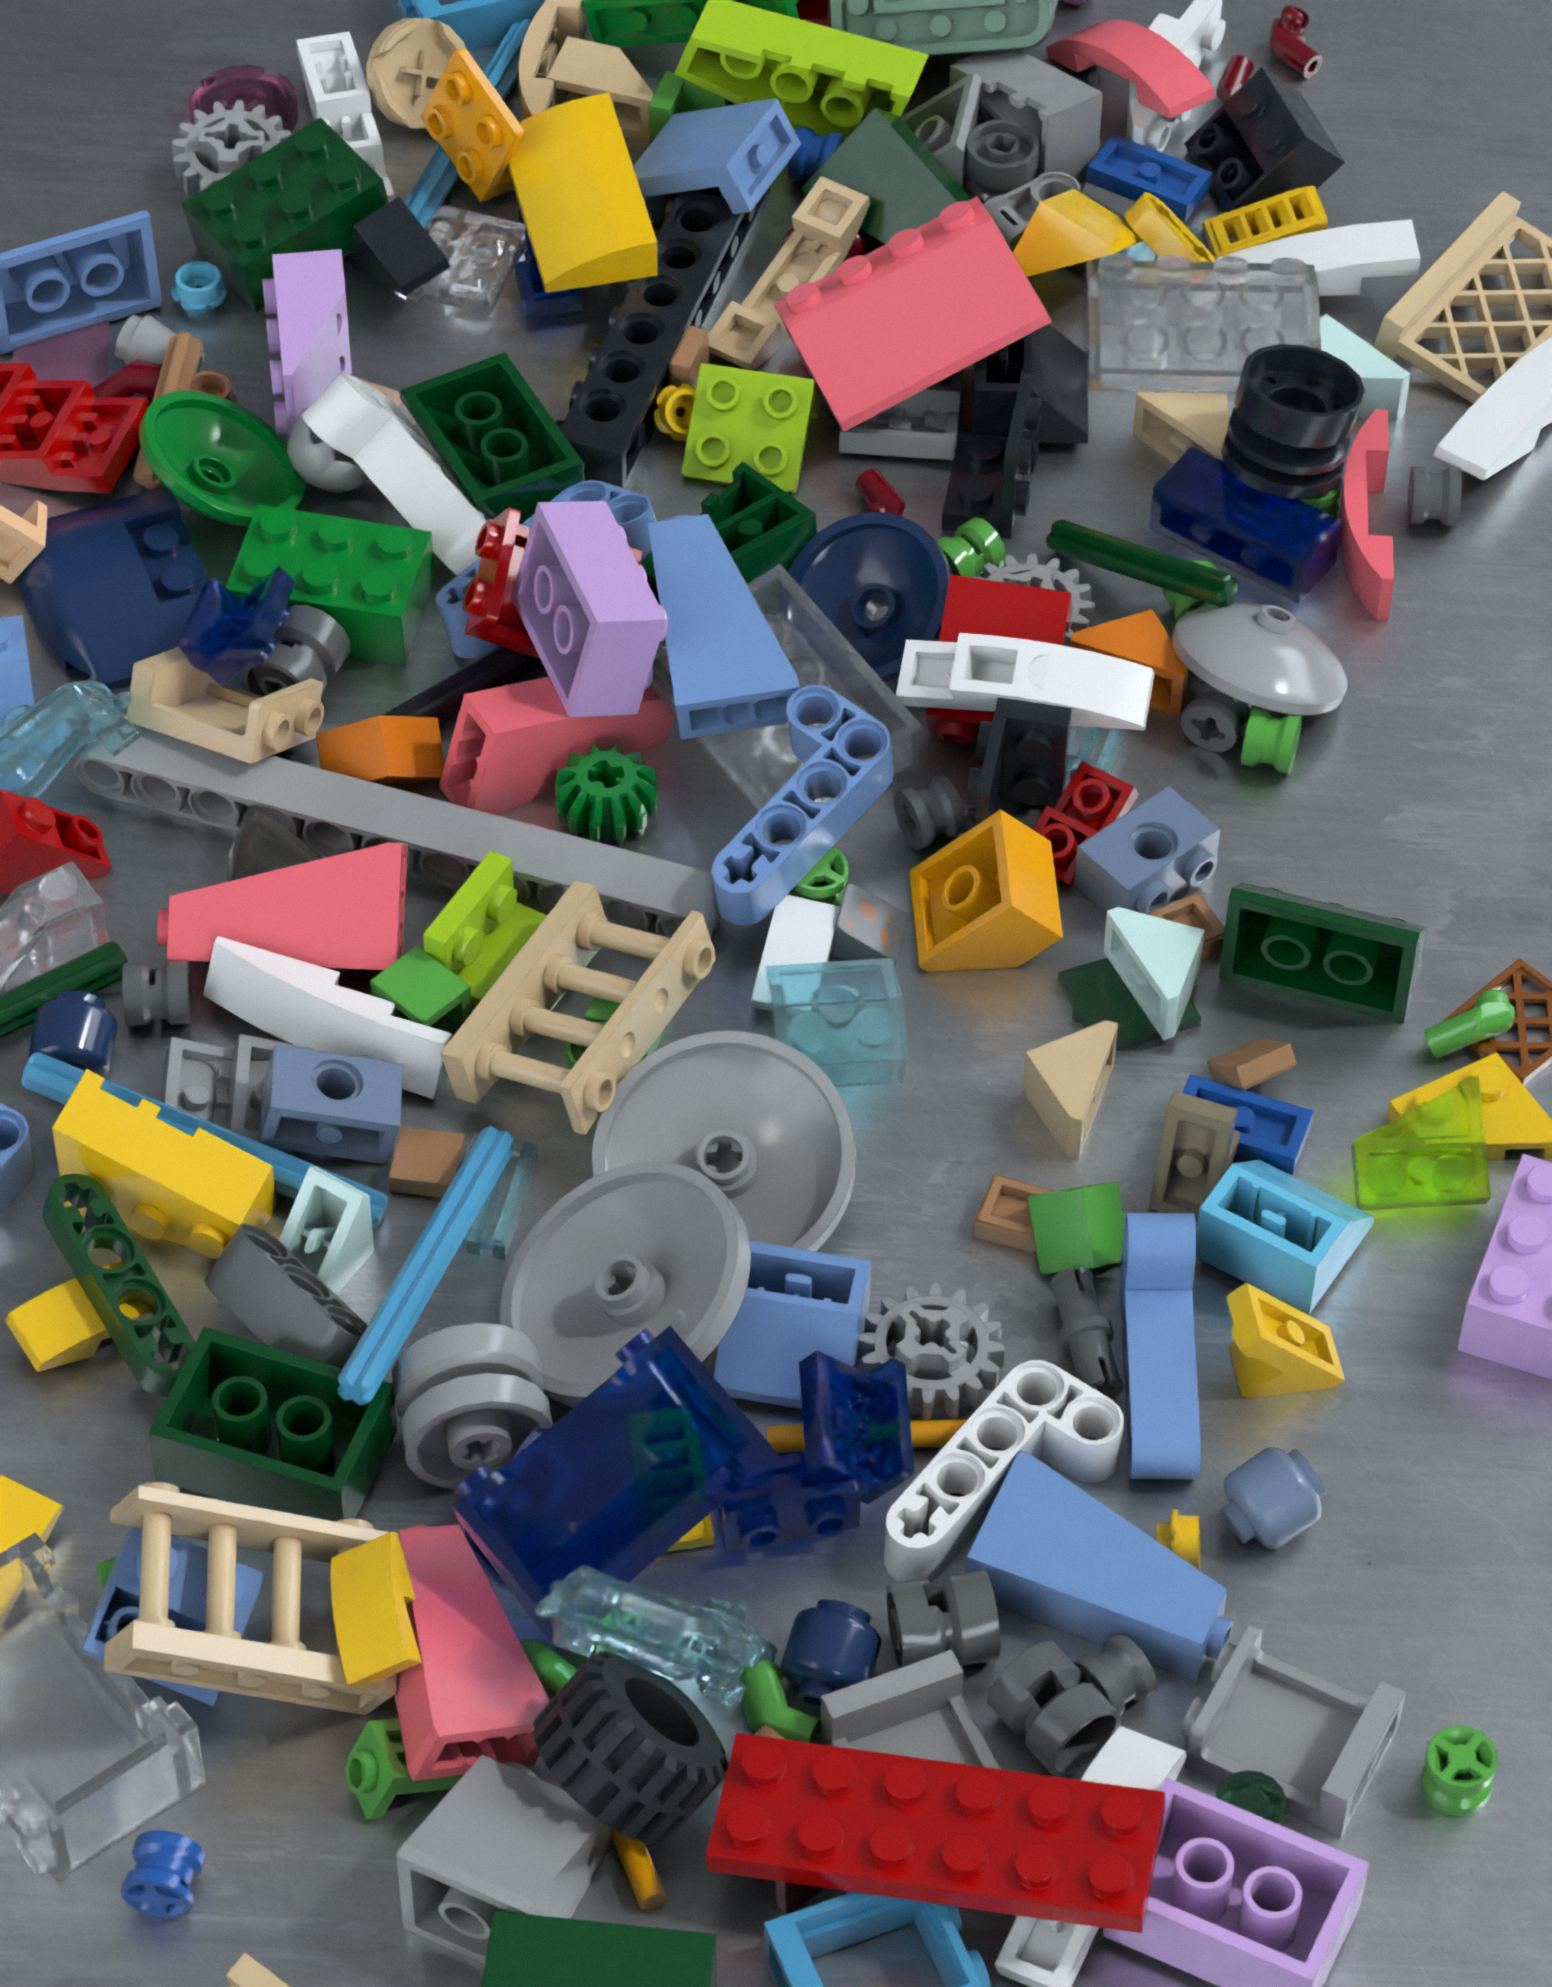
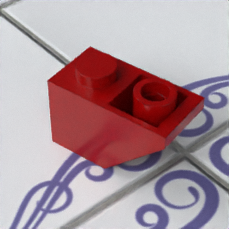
M0 789V893L22 899L102 877L112 869L102 843L103 835L97 825L83 815L74 816L49 807L37 798H25Z

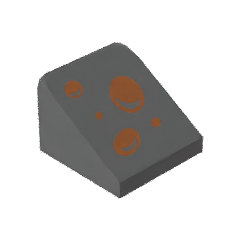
M846 883L834 930V957L896 967L908 921V914L862 887Z

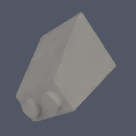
M481 1755L403 1843L396 1855L403 1928L485 1964L493 1911L571 1919L612 1847L611 1828L584 1810L565 1790L540 1780L529 1768L516 1762H505L503 1764Z

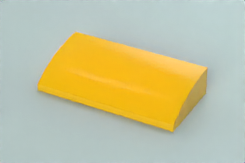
M610 93L591 95L568 101L519 122L524 130V136L507 166L545 293L658 276L657 239Z

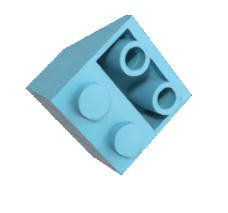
M1261 1160L1233 1163L1199 1208L1196 1231V1257L1310 1314L1372 1227L1374 1216Z

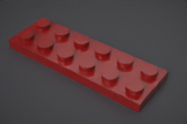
M736 1733L706 1852L708 1871L1143 1933L1165 1815L1166 1797L1163 1791Z

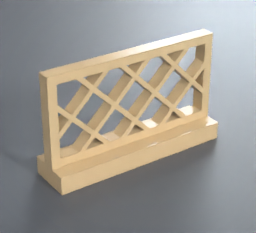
M1504 191L1488 205L1388 311L1383 318L1373 344L1375 349L1392 361L1399 355L1473 404L1483 395L1487 388L1470 378L1467 369H1492L1495 380H1497L1506 372V368L1510 369L1528 352L1552 337V320L1530 321L1526 305H1551L1552 309V238L1516 216L1521 202ZM1516 239L1535 251L1537 259H1512L1509 245ZM1542 274L1546 289L1521 290L1517 275ZM1504 275L1508 290H1483L1480 276ZM1475 306L1479 322H1454L1450 308ZM1488 306H1513L1517 321H1492ZM1483 337L1488 353H1462L1459 338ZM1497 337H1522L1525 352L1501 353ZM1422 338H1445L1449 354H1433L1419 345L1418 342Z

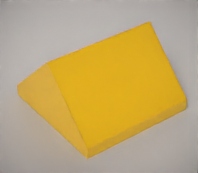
M1072 189L1040 201L1013 254L1026 277L1112 255L1143 240L1126 220L1079 191Z

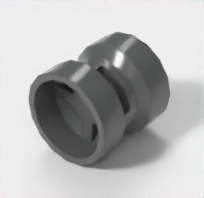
M169 961L163 968L150 969L143 962L123 964V1008L127 1027L147 1026L152 1019L157 1018L166 1019L171 1025L191 1024L192 989L189 961Z

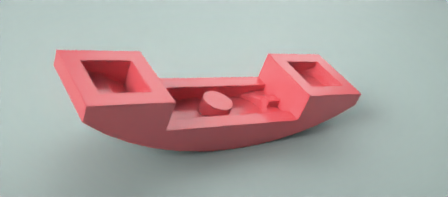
M1119 19L1103 20L1046 48L1049 59L1077 73L1097 64L1136 84L1139 104L1169 119L1215 98L1214 87L1189 58L1159 34L1134 22Z
M1376 409L1369 416L1357 433L1351 446L1344 473L1338 518L1339 549L1345 571L1355 593L1376 620H1388L1394 585L1393 536L1369 535L1367 492H1384L1389 457L1388 410Z

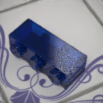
M1191 446L1154 485L1149 529L1299 604L1336 563L1342 521L1299 499L1281 498L1259 492L1239 481L1226 468L1224 461Z

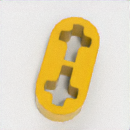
M1144 192L1125 212V219L1131 228L1170 270L1188 286L1199 290L1219 270V264L1210 251L1154 195Z

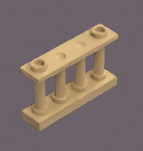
M575 880L440 1052L456 1099L478 1104L494 1082L501 1077L562 1095L574 1132L585 1135L599 1115L611 1105L615 1096L616 1086L621 1079L641 1061L700 980L710 973L713 963L717 958L703 913L692 910L671 938L608 922L596 886ZM601 947L654 960L639 981L583 967L593 953ZM568 990L620 1003V1006L605 1025L550 1011L560 996ZM535 1033L587 1047L572 1069L516 1055L527 1039Z
M150 1482L137 1486L111 1509L110 1523L142 1529L139 1618L133 1620L105 1643L104 1671L360 1715H367L397 1693V1673L363 1688L348 1686L341 1662L337 1637L336 1653L331 1655L306 1651V1645L299 1642L301 1558L331 1563L332 1557L389 1532L373 1529V1525L370 1522L362 1519H342L334 1522L180 1493L177 1486L164 1482ZM171 1534L208 1541L205 1630L201 1632L175 1628V1623L168 1619ZM237 1546L273 1553L271 1641L268 1643L241 1639V1634L234 1631Z

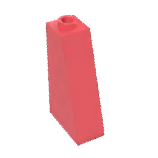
M654 661L652 683L644 691L637 715L568 717L549 676L464 694L438 787L452 804L494 815H501L554 791L558 769L566 767L570 753L587 756L592 743L601 751H610L618 742L623 755L636 751H644L664 742L668 738L676 713L672 680L666 676Z
M388 842L169 896V908H160L157 921L158 946H167L166 960L210 962L214 942L217 936L321 967L385 970L403 956L408 844Z
M418 1525L399 1530V1540L416 1596V1600L405 1605L422 1661L420 1664L397 1673V1693L395 1694L406 1765L412 1781L464 1775L481 1755L503 1764L505 1762H516L523 1766L535 1765L540 1756L538 1752L540 1749L534 1741L533 1731L535 1727L533 1723L539 1713L550 1702V1699L460 1525L434 1527Z

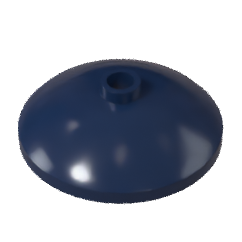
M884 512L861 513L846 517L827 526L810 539L801 549L791 564L783 583L780 597V622L788 646L805 667L818 677L831 683L849 687H864L895 679L900 674L906 640H939L950 574L952 575L948 560L941 547L928 532L915 522L895 514ZM888 606L887 613L880 620L874 621L875 612L881 607Z

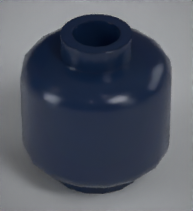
M79 991L60 992L55 995V1000L47 1001L36 1011L28 1057L30 1058L33 1053L40 1052L84 1071L88 1069L104 1078L111 1069L118 1022L113 1014L105 1009V1002L97 996Z
M822 1599L818 1601L816 1607L803 1609L797 1614L791 1628L780 1669L784 1677L791 1684L799 1688L796 1697L800 1701L821 1709V1696L872 1678L882 1639L877 1630L869 1624L871 1620L869 1613L842 1601Z

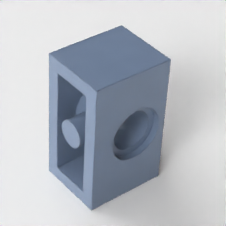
M1167 786L1077 846L1074 887L1106 915L1108 910L1116 907L1149 915L1150 911L1167 905L1171 899L1190 886H1200L1211 877L1218 863L1217 854L1220 828L1174 789Z
M274 1044L262 1082L259 1142L272 1148L387 1165L400 1128L403 1064L379 1061L372 1057H353L314 1051L307 1047H288Z

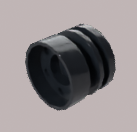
M1276 344L1257 349L1246 357L1234 400L1236 407L1232 410L1221 450L1226 468L1246 485L1259 492L1277 497L1308 499L1327 494L1339 484L1351 442L1349 436L1353 434L1365 392L1360 376L1345 361L1326 351L1308 346Z

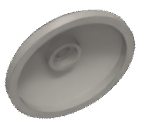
M1233 603L1228 607L1203 606L1184 614L1176 623L1172 634V645L1175 653L1183 664L1196 676L1221 692L1260 708L1295 715L1322 714L1337 708L1347 690L1346 674L1334 652L1311 628L1296 619L1289 611L1278 606H1263L1253 603Z

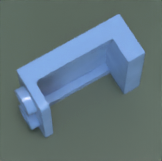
M777 98L673 114L633 166L651 223L658 222L664 215L668 199L672 194L679 195L680 192L719 187L733 214L751 212L800 147L801 142Z

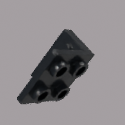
M1021 374L1008 437L960 431L942 512L941 530L956 531L960 525L972 518L978 517L992 525L1000 538L1011 539L1016 515L1027 516L1031 481H1023L1024 474L1035 475L1039 453V440L1029 439V433H1038L1042 410V398L1032 397L1033 375Z
M998 697L993 721H981L976 758H983L984 762H979L978 768L971 767L966 804L976 805V808L968 809L964 833L997 812L1001 799L1029 805L1056 806L1066 787L1072 708Z

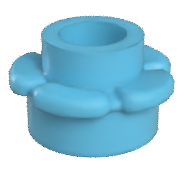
M205 261L189 262L177 270L175 282L171 286V296L174 301L181 302V306L185 310L193 313H206L219 306L225 300L227 295L225 290L226 281L215 265Z

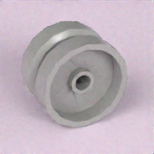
M471 1323L447 1327L417 1340L400 1354L391 1370L397 1414L401 1418V1434L406 1464L423 1481L443 1488L474 1489L498 1485L525 1474L540 1463L554 1443L553 1422L548 1398L544 1394L543 1373L538 1348L526 1334L506 1325Z

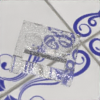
M450 206L438 207L428 224L431 238L443 253L449 243L461 238L449 260L451 267L444 271L442 275L439 274L407 296H403L396 291L395 294L403 302L410 305H419L427 300L490 316L529 243L525 224Z

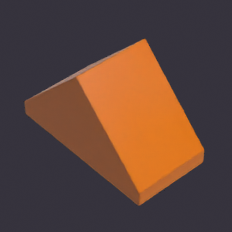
M1153 609L1074 632L1070 639V647L1092 651L1152 668L1155 675L1149 707L1181 716L1185 706L1188 668L1175 653L1172 640Z
M378 715L316 733L320 769L388 787L438 781L441 779L445 763L438 717Z

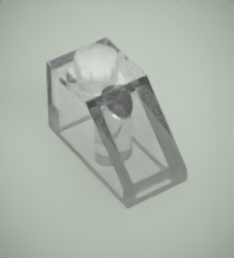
M73 861L17 886L0 908V994L108 942L103 901Z

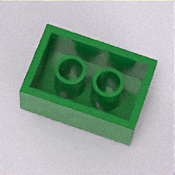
M257 504L225 588L228 620L234 639L263 643L285 609L293 605H308L320 609L333 617L345 630L351 647V652L347 658L405 667L434 584L432 532Z

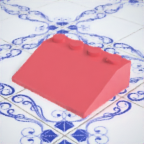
M977 196L969 201H960L947 206L937 218L916 229L909 228L896 233L886 245L865 256L859 255L847 259L840 264L837 271L814 283L809 282L796 286L788 292L784 299L773 304L800 359L812 379H815L820 393L843 432L1052 322L999 228Z

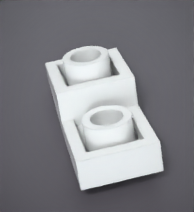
M786 895L775 907L751 998V1007L813 1021L824 972L827 968L840 906Z

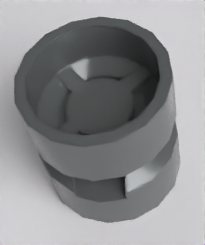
M1006 119L990 120L975 127L969 133L966 141L965 166L967 172L964 179V190L971 199L977 196L981 203L984 204L995 196L1004 195L1036 179L1035 172L1038 170L1039 158L1037 135L1029 127Z
M293 605L285 609L270 630L266 641L261 643L241 673L242 684L246 691L264 697L312 678L323 682V693L327 683L334 678L351 652L350 640L342 626L322 610L308 605Z
M985 1570L947 1575L942 1586L934 1588L926 1578L887 1585L886 1605L889 1632L898 1669L949 1650L953 1651L960 1666L999 1660L1001 1639L998 1612L992 1584Z
M1044 1641L1018 1655L1003 1669L988 1693L987 1703L1016 1735H1026L1025 1745L1054 1777H1065L1077 1772L1096 1758L1107 1741L1119 1728L1122 1715L1093 1683H1082L1083 1673L1055 1642Z

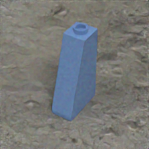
M704 514L691 517L678 515L664 521L647 523L659 602L665 608L668 619L665 641L680 739L787 724V702L791 695L800 689L798 677L709 515Z
M1018 1451L967 1555L966 1572L985 1570L988 1573L996 1606L1100 1646L1115 1634H1124L1133 1640L1143 1651L1151 1665L1198 1682L1208 1657L1217 1660L1231 1635L1233 1621L1224 1618L1228 1589L1033 1455Z

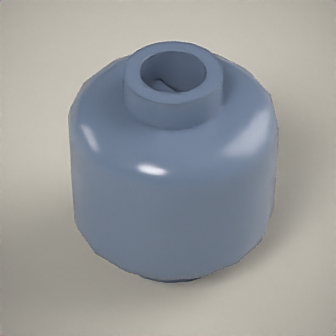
M1268 1447L1226 1476L1224 1492L1229 1504L1223 1507L1220 1512L1230 1529L1243 1544L1254 1537L1262 1546L1276 1550L1319 1521L1322 1515L1320 1498L1325 1496L1327 1491L1313 1467L1298 1450L1293 1449L1287 1454L1280 1448Z

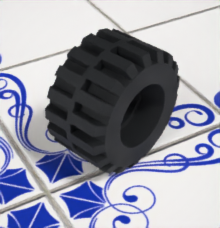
M600 1651L598 1654L593 1653L539 1713L533 1723L535 1727L533 1731L534 1741L540 1749L538 1752L554 1778L570 1797L603 1824L631 1839L636 1838L644 1843L654 1844L656 1841L659 1843L668 1841L726 1776L725 1773L728 1768V1761L724 1756L726 1752L713 1727L699 1708L677 1686L660 1673L619 1653L614 1654L609 1651Z

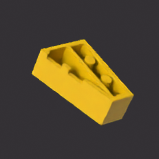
M86 1069L52 1127L60 1177L74 1173L91 1177L98 1181L105 1189L127 1228L133 1229L148 1239L157 1240L162 1238L193 1248L199 1254L208 1258H219L241 1224L247 1223L263 1230L265 1229L277 1207L272 1165L199 1127L193 1137L156 1118L161 1107L142 1098L137 1108L100 1089L105 1078ZM70 1201L64 1202L65 1207L72 1206ZM86 1207L78 1209L83 1218L86 1214Z

